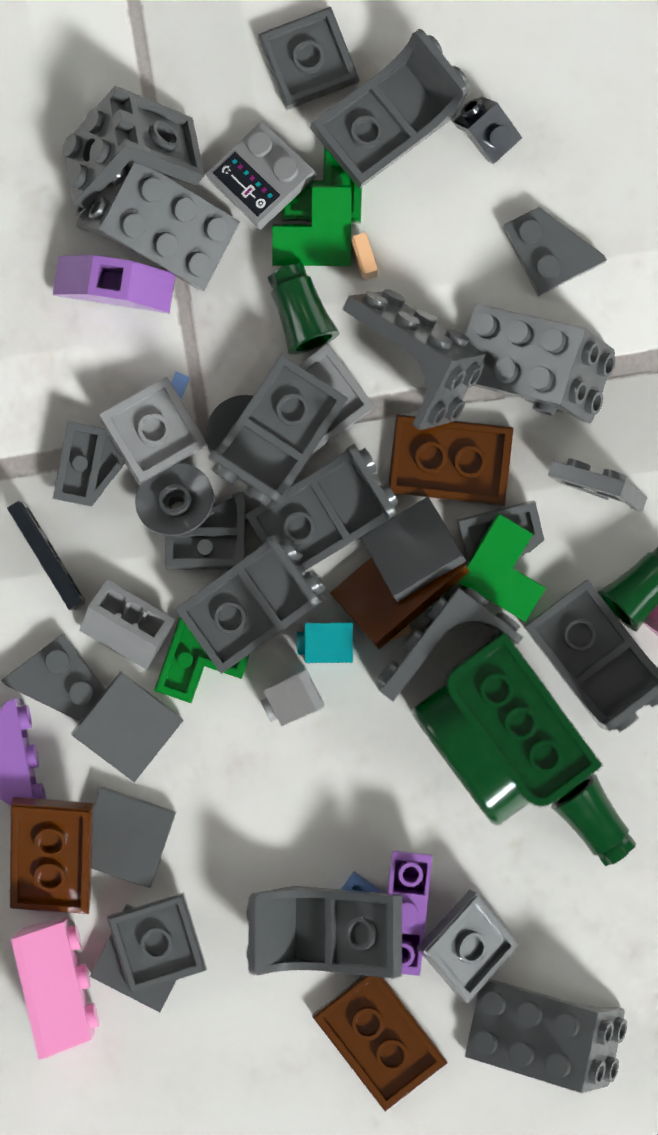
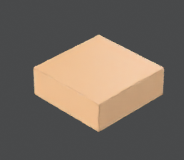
M366 232L353 236L351 247L361 278L365 281L377 277L378 268Z

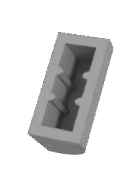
M107 579L88 606L79 631L147 670L170 632L175 618Z

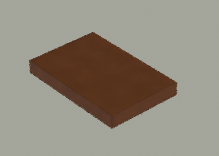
M396 414L388 485L394 494L505 506L514 427L450 421L447 424L419 430L413 426L416 416Z
M371 557L333 589L330 594L374 645L381 649L470 571L462 563L397 602Z
M13 797L11 802L10 838L11 909L89 914L91 907L94 803Z
M362 975L312 1014L313 1019L385 1112L448 1063L438 1047L383 977Z

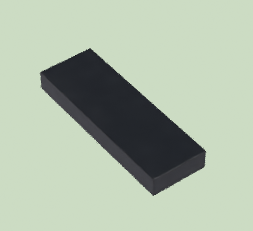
M17 501L7 507L68 610L74 611L85 604L84 601L86 600L28 505Z

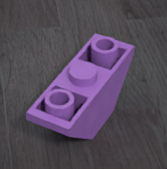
M98 255L59 256L53 296L170 314L176 276L170 272L130 260Z
M21 698L8 700L0 710V799L9 806H11L13 797L46 799L43 783L37 784L34 768L39 767L38 751L35 744H29L27 729L32 728L31 713L28 705L22 706Z
M392 850L386 893L402 894V974L420 976L422 954L417 947L424 940L433 855Z

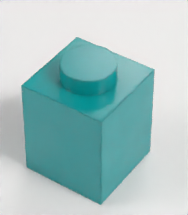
M305 623V631H297V655H305V663H353V623Z

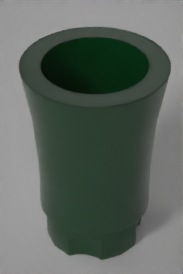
M303 263L286 265L275 270L268 277V281L273 289L271 295L279 313L289 354H300L321 347L334 340L340 334L328 315L311 276H307Z
M658 547L652 553L648 552L618 579L598 591L615 616L625 626L636 632L658 605Z
M596 774L589 776L551 805V808L584 841L592 854L598 855L605 866L619 862L636 846L635 841L628 834V827L609 801Z

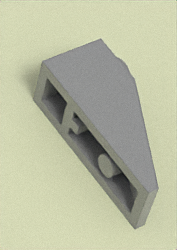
M307 668L263 690L267 698L261 700V704L269 720L272 722L278 719L281 726L324 708V702Z

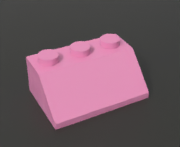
M69 917L23 927L11 938L38 1059H42L90 1041L95 1034V1028L100 1025L95 1003L89 1004L86 989L90 988V977L86 964H79L76 950L81 949V938L78 927L70 925Z

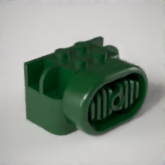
M496 633L491 637L490 641L454 666L447 673L444 685L417 704L412 710L414 719L488 820L494 825L502 824L529 803L536 806H548L603 767V764L506 633Z

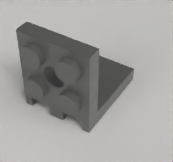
M116 85L95 109L89 111L84 122L73 134L66 138L63 144V155L65 156L68 174L67 181L70 187L72 204L84 209L95 200L130 160L195 186L205 176L193 118Z

